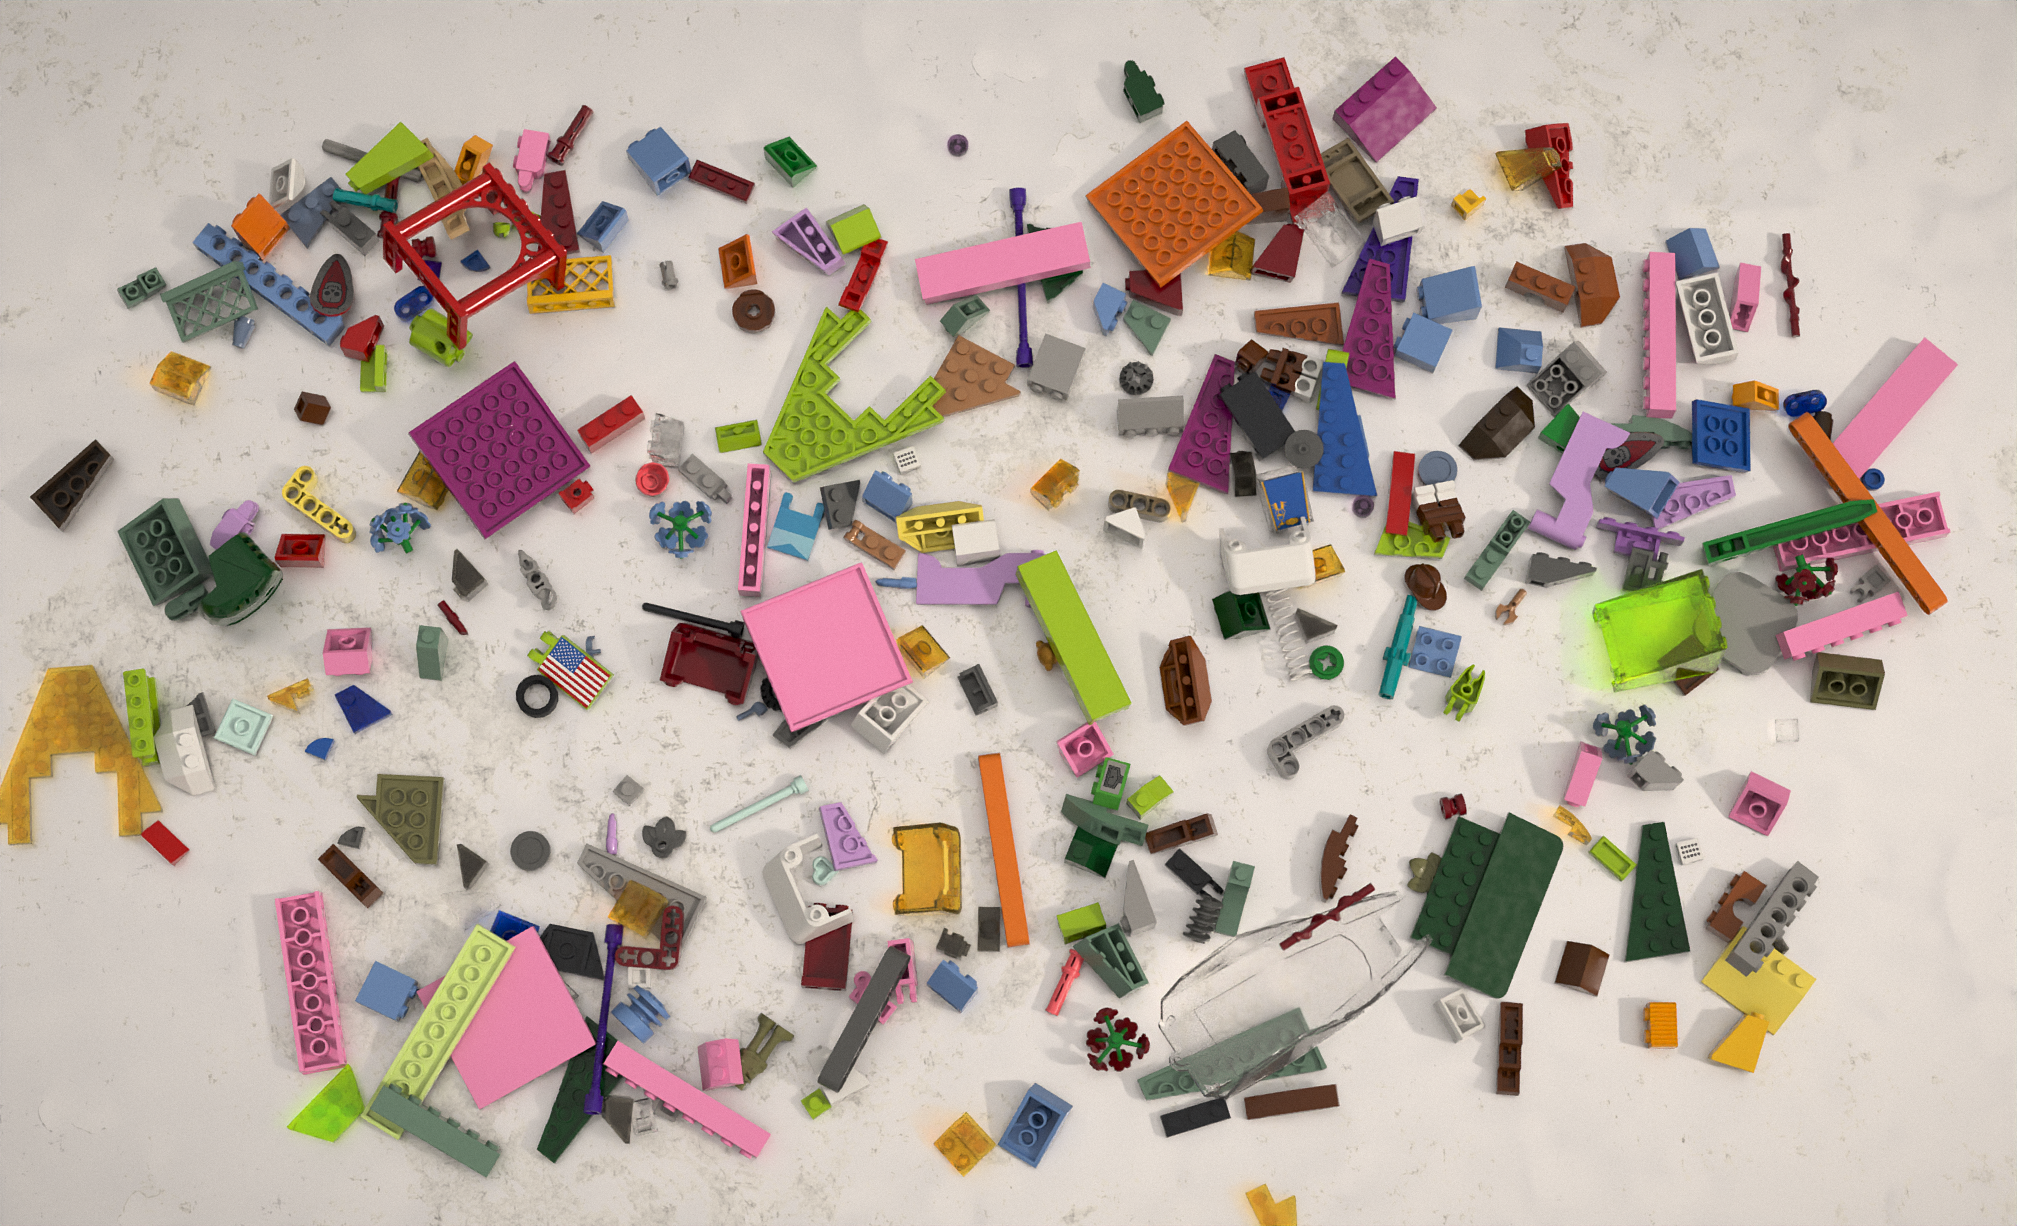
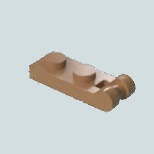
M854 520L850 532H846L843 538L895 570L905 555L906 550L866 527L860 521ZM859 532L864 534L862 540L856 538Z

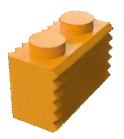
M1649 1002L1646 1004V1008H1643V1021H1647V1030H1644L1643 1037L1644 1043H1648V1049H1675L1678 1047L1676 1002Z

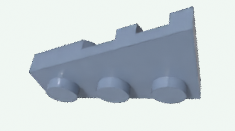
M332 177L328 178L280 215L307 249L316 233L320 232L322 225L326 221L320 212L325 210L331 215L334 212L329 203L333 200L334 190L341 188Z

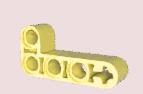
M299 467L282 489V496L285 501L340 542H352L356 537V530L353 525L310 494L318 483V477L311 467ZM305 474H311L309 481H302V477ZM292 491H298L296 498H288ZM309 503H315L313 510L306 511V506ZM325 516H333L331 522L323 523V519ZM338 525H340V527L344 530L348 529L349 532L347 534L341 533L339 528H337Z

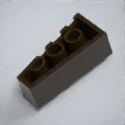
M95 439L32 494L30 498L64 532L114 458Z

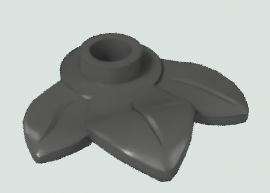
M666 816L660 819L655 827L645 825L642 829L644 843L651 847L656 857L667 858L672 854L673 849L683 845L686 839V831H675L674 822L670 817ZM659 845H666V847L663 849L659 848Z

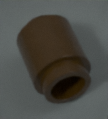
M1826 411L1815 412L1813 418L1831 440L1834 421L1832 414Z

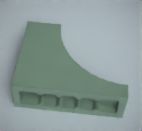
M1233 861L1222 898L1224 906L1219 911L1220 916L1217 919L1215 933L1236 938L1255 866Z

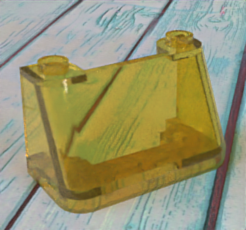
M941 822L893 827L892 843L898 850L902 851L903 894H897L893 900L895 915L960 914L962 909L961 837L958 828Z

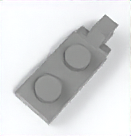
M693 453L678 468L682 475L710 499L716 500L719 497L726 504L732 499V495L726 490L728 485Z

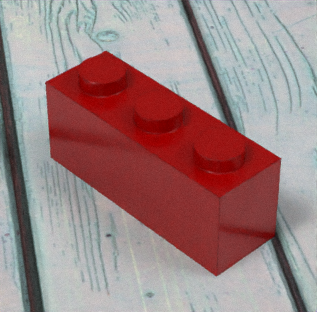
M630 395L577 431L592 454L645 420V416L633 396Z

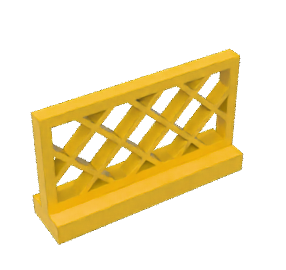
M611 255L567 259L565 277L571 273L577 279L571 285L564 282V287L567 289L561 294H556L553 291L554 287L552 285L547 287L542 283L543 279L534 280L533 284L532 282L527 283V306L530 314L615 307ZM607 262V268L602 273L594 268L598 263ZM583 264L587 269L579 275L573 269L577 265ZM590 271L598 276L592 284L584 279ZM601 280H604L608 283L609 290H598L595 286ZM580 281L588 286L584 292H577L574 289ZM537 285L545 289L541 295L532 296V290Z

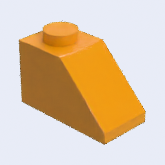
M477 135L463 143L454 170L462 184L480 175L482 167L488 162L493 144Z
M1755 380L1734 384L1732 393L1733 406L1750 410H1779V389Z

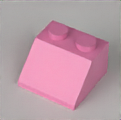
M371 628L327 629L323 649L326 675L341 676L343 674L363 675L370 673L372 664Z
M1751 771L1741 787L1728 817L1769 836L1788 803L1791 790Z
M725 1038L705 1042L697 1047L703 1091L744 1084L738 1039Z

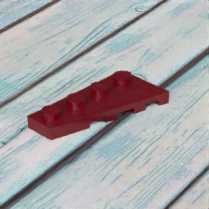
M566 171L545 173L541 223L553 233L557 243L565 247L567 254L580 252Z

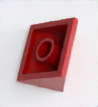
M281 534L275 553V561L280 567L324 568L325 534Z

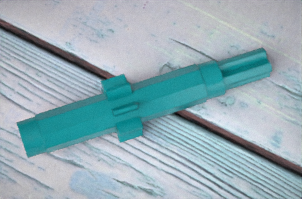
M1407 595L1403 612L1399 616L1391 648L1386 647L1383 655V660H1386L1387 663L1378 695L1384 699L1391 700L1394 698L1402 666L1408 665L1411 653H1406L1418 603L1415 596Z

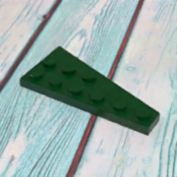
M1665 822L1642 825L1624 963L1690 952Z
M586 1016L585 1022L597 1042L599 1025ZM607 1031L602 1063L605 1062L618 1041ZM596 1045L570 1059L549 1120L537 1147V1150L554 1164H556L594 1116L585 1114L583 1110L585 1095L589 1094L592 1085ZM604 1064L602 1065L599 1087L601 1090L600 1095L603 1096V1103L624 1078L620 1074L616 1078L606 1072L607 1067Z

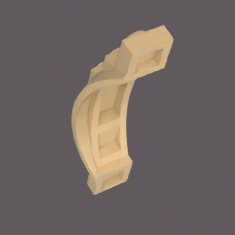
M425 138L421 142L431 151L434 157L418 167L436 201L462 186V183L449 163L433 148L429 139ZM467 208L456 211L441 220L451 240L470 230L464 215Z

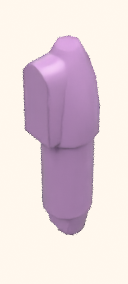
M613 813L609 815L606 838L607 853L612 855L617 854L618 840L616 839L617 821H615Z

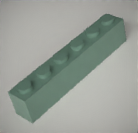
M392 1082L390 1085L384 1084L370 1107L372 1111L487 1178L502 1152L499 1150L500 1146L491 1140L486 1142L480 1139L478 1132L470 1128L465 1130L460 1127L461 1123L452 1117L448 1119L440 1115L441 1111L434 1106L426 1107L421 1104L422 1100L413 1094H410V1096L401 1092L403 1089Z

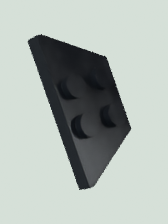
M549 924L543 931L540 939L558 972L604 981V972L594 933Z

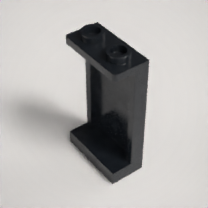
M1247 371L1237 378L1238 383L1233 386L1231 383H1228L1219 389L1221 394L1217 398L1223 401L1256 451L1255 456L1260 461L1285 445L1288 437L1295 430L1256 371L1251 374Z

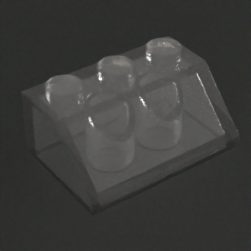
M1328 191L1294 216L1295 220L1302 229H1305L1304 232L1332 268L1345 260L1366 242Z

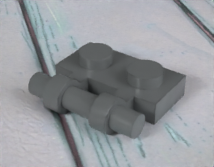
M1632 546L1622 589L1644 594L1645 587L1651 586L1650 594L1658 596L1659 590L1663 587L1664 583L1662 581L1664 571L1668 568L1669 563L1667 559L1669 554L1660 552L1659 559L1655 560L1653 559V550ZM1650 567L1656 568L1654 578H1648Z

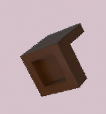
M303 391L294 407L300 421L319 425L324 424L331 409L325 396Z

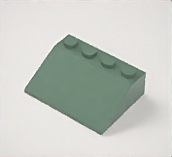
M162 498L117 531L153 606H157L201 584L213 575L209 559L179 498Z

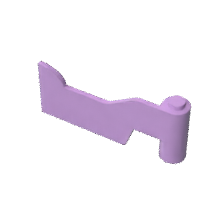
M1583 411L1549 483L1565 499L1562 509L1557 518L1537 509L1528 529L1573 550H1576L1577 547L1582 548L1586 540V536L1583 534L1593 515L1590 487L1592 478L1605 450L1621 446L1630 433Z
M1032 550L1031 553H1006L981 568H942L940 562L935 557L918 553L916 604L997 605L1005 584H1020L1015 575L1017 566L1046 554H1044L1043 550ZM1025 595V607L1031 608Z

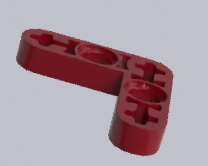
M674 905L664 910L660 949L623 946L618 948L615 953L616 962L625 967L660 970L676 969L681 958L684 926L683 910ZM673 909H676V913L679 914V918H675L674 925H679V929L666 928L667 924L672 925V918H669L668 914L672 913ZM671 931L675 932L678 937L674 944H668L666 941V935ZM665 946L669 948L677 947L676 952H671V957L675 958V963L672 962L670 966H668L667 962H664V958L669 956V950L664 951ZM625 950H627L628 954L636 955L635 951L639 950L637 954L638 964H634L635 959H627L626 963H624V959L620 958V954H624ZM645 952L652 953L654 958L649 965L642 962V955Z

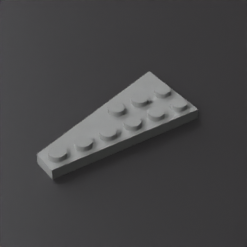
M586 843L577 864L659 940H661L664 910L673 905L683 910L682 953L707 897ZM673 909V912L668 914V917L672 918V925L667 924L666 928L679 929V925H674L675 918H679V914L676 913V909ZM673 931L666 935L668 944H674L678 939L677 934ZM667 947V948L670 949L671 951H675V952H676V950H677V947H676V948H669V947Z

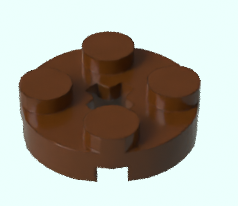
M751 289L741 293L740 297L735 300L732 306V314L735 323L741 330L758 333L771 327L775 318V306L773 300L764 292ZM753 306L756 307V310H760V312L757 313L756 316L748 314V311H750L752 309L751 307Z

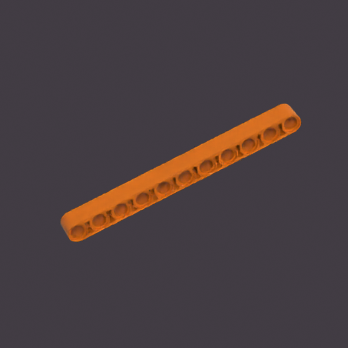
M1805 412L1788 424L1791 434L1843 503L1874 499L1810 413ZM1875 501L1878 512L1858 522V524L1921 609L1930 615L1948 602L1947 597Z

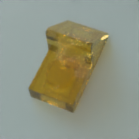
M306 678L267 695L272 704L301 714L295 698H306L315 689L312 682Z

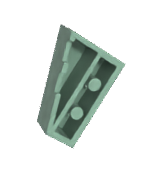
M1119 923L1085 937L1072 946L1119 999L1149 983Z

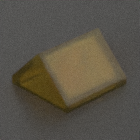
M1236 231L1212 249L1208 276L1250 281L1255 239Z
M1170 472L1167 473L1165 485L1183 523L1187 520L1200 483Z
M1331 544L1313 550L1316 580L1311 585L1300 586V589L1340 577L1345 573V568Z
M923 625L896 640L899 650L923 679L927 678L950 659L949 655Z

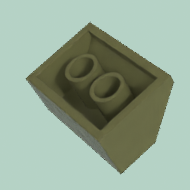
M1818 652L1812 670L1810 702L1876 710L1885 676L1882 660Z

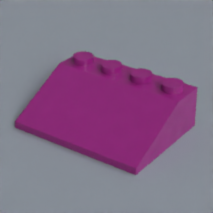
M1395 56L1334 111L1332 119L1377 163L1432 114L1437 107L1410 70Z

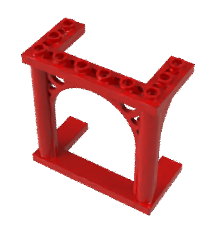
M490 162L482 167V174L395 225L391 221L383 224V259L395 274L403 269L404 261L447 312L446 335L459 351L466 347L468 318L521 286L538 279H547L556 291L564 288L567 261L565 247L557 243L553 233L542 225L539 216L529 210L526 201L518 197L514 187L503 179L500 170L494 168ZM479 197H481V201L479 202L474 200L479 199ZM503 202L507 208H502L501 203ZM479 207L488 209L493 216L497 213L504 215L516 227L521 239V251L517 261L508 271L458 301L407 241L462 209ZM529 233V236L532 238H527L525 234ZM531 243L538 244L541 250L530 251L526 246ZM526 255L530 257L527 261L524 259Z

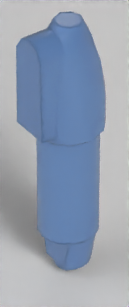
M883 578L875 581L877 585L900 589L917 587L916 578Z

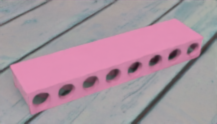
M1082 222L915 259L922 298L925 300L926 305L1091 268Z
M1925 337L1833 442V445L1859 479L1958 365Z
M1940 491L1878 504L1908 545L1945 538L1951 533L1950 528L1947 527L1939 498ZM1858 523L1773 547L1780 572L1797 568L1798 565L1795 557L1803 554L1806 564L1815 565L1825 563L1826 558L1839 560L1878 551Z
M314 891V893L281 899L275 898L299 1072L306 1075L348 1067L322 892Z

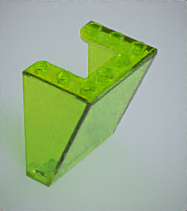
M1703 569L1594 605L1592 611L1595 623L1598 622V628L1602 630L1611 662L1610 671L1615 678V681L1611 682L1614 693L1716 672L1728 645L1726 637L1722 636L1720 631L1722 628L1721 619L1715 614L1716 602L1714 596H1710L1709 578L1704 576Z

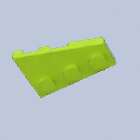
M1409 521L1407 536L1385 534L1384 528L1374 555L1442 559L1450 537L1446 536L1441 542L1434 543L1430 535H1424L1422 526Z

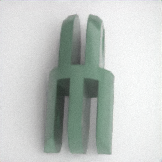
M202 583L198 584L170 601L165 606V615L171 621L181 620L197 611L201 600L209 592Z

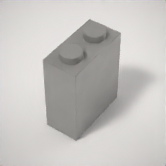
M1045 333L1027 379V386H1030V389L1037 393H1042V391L1049 393L1050 397L1056 400H1067L1083 361L1086 348Z

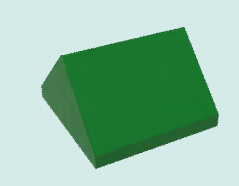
M790 136L765 145L763 148L765 159L793 188L817 167Z

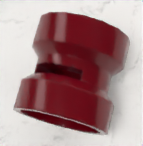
M433 236L426 237L423 241L419 238L412 239V247L421 258L424 256L430 258L437 257Z
M1462 793L1454 795L1453 798H1440V808L1444 819H1450L1453 815L1463 816L1467 814Z

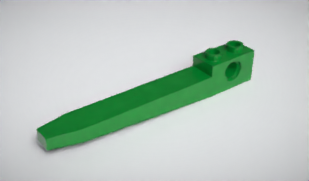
M1874 499L1849 501L1702 543V548L1707 564L1710 566L1746 556L1753 552L1852 525L1876 514L1878 511Z

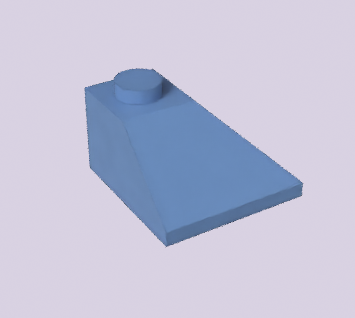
M1499 327L1495 369L1538 374L1542 366L1543 353L1541 331Z

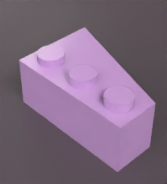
M807 207L772 231L776 238L828 276L846 264Z

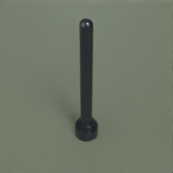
M643 603L642 605L644 611L728 631V634H731L734 638L741 639L745 623L735 620V622L731 621L728 623L651 603Z

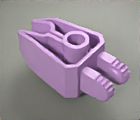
M247 500L238 509H228L213 531L210 545L216 550L239 533L245 532L250 535L255 525L252 520L260 508L258 503Z

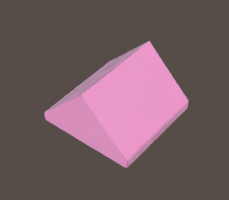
M1088 722L1056 742L1060 755L1077 778L1103 762L1105 757L1109 758L1114 755L1096 722L1092 725H1088Z

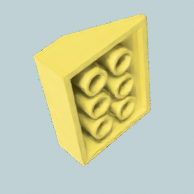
M1742 926L1733 940L1724 948L1701 983L1742 1013L1750 1016L1751 1012L1764 1015V1020L1769 1021L1767 1031L1775 1035L1807 994L1816 978L1775 948L1767 958L1763 956L1761 961L1764 964L1756 973L1752 971L1747 977L1725 961L1747 930L1746 927Z

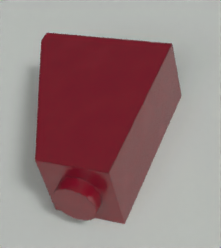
M1284 224L1251 267L1250 273L1291 283L1296 275L1305 229L1299 228L1296 224Z
M1146 270L1129 271V277L1125 278V291H1129L1130 298L1171 314L1182 316L1181 273L1160 288Z

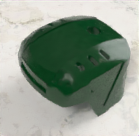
M242 532L235 535L208 556L216 587L201 600L197 610L198 614L211 625L229 626L241 622L260 609L275 593L283 580L282 570L269 559L247 533Z

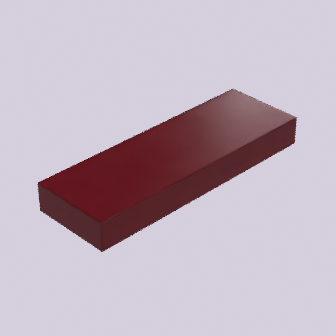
M696 160L688 177L694 183L746 204L755 187L754 182L700 160Z

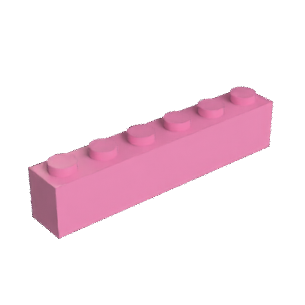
M748 463L738 582L739 596L761 597L771 474L770 466L766 464Z
M1898 591L1787 630L1775 636L1784 660L1792 657L1793 661L1806 657L1804 652L1811 650L1812 654L1825 650L1824 645L1831 644L1834 647L1843 644L1844 638L1850 637L1851 640L1863 637L1862 632L1869 630L1870 634L1882 630L1881 625L1888 623L1889 627L1902 623L1901 618L1908 615Z

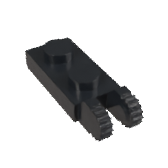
M1180 848L1165 863V866L1196 895L1205 894L1211 896L1203 890L1207 884L1220 895L1224 892L1222 887L1212 880V877Z

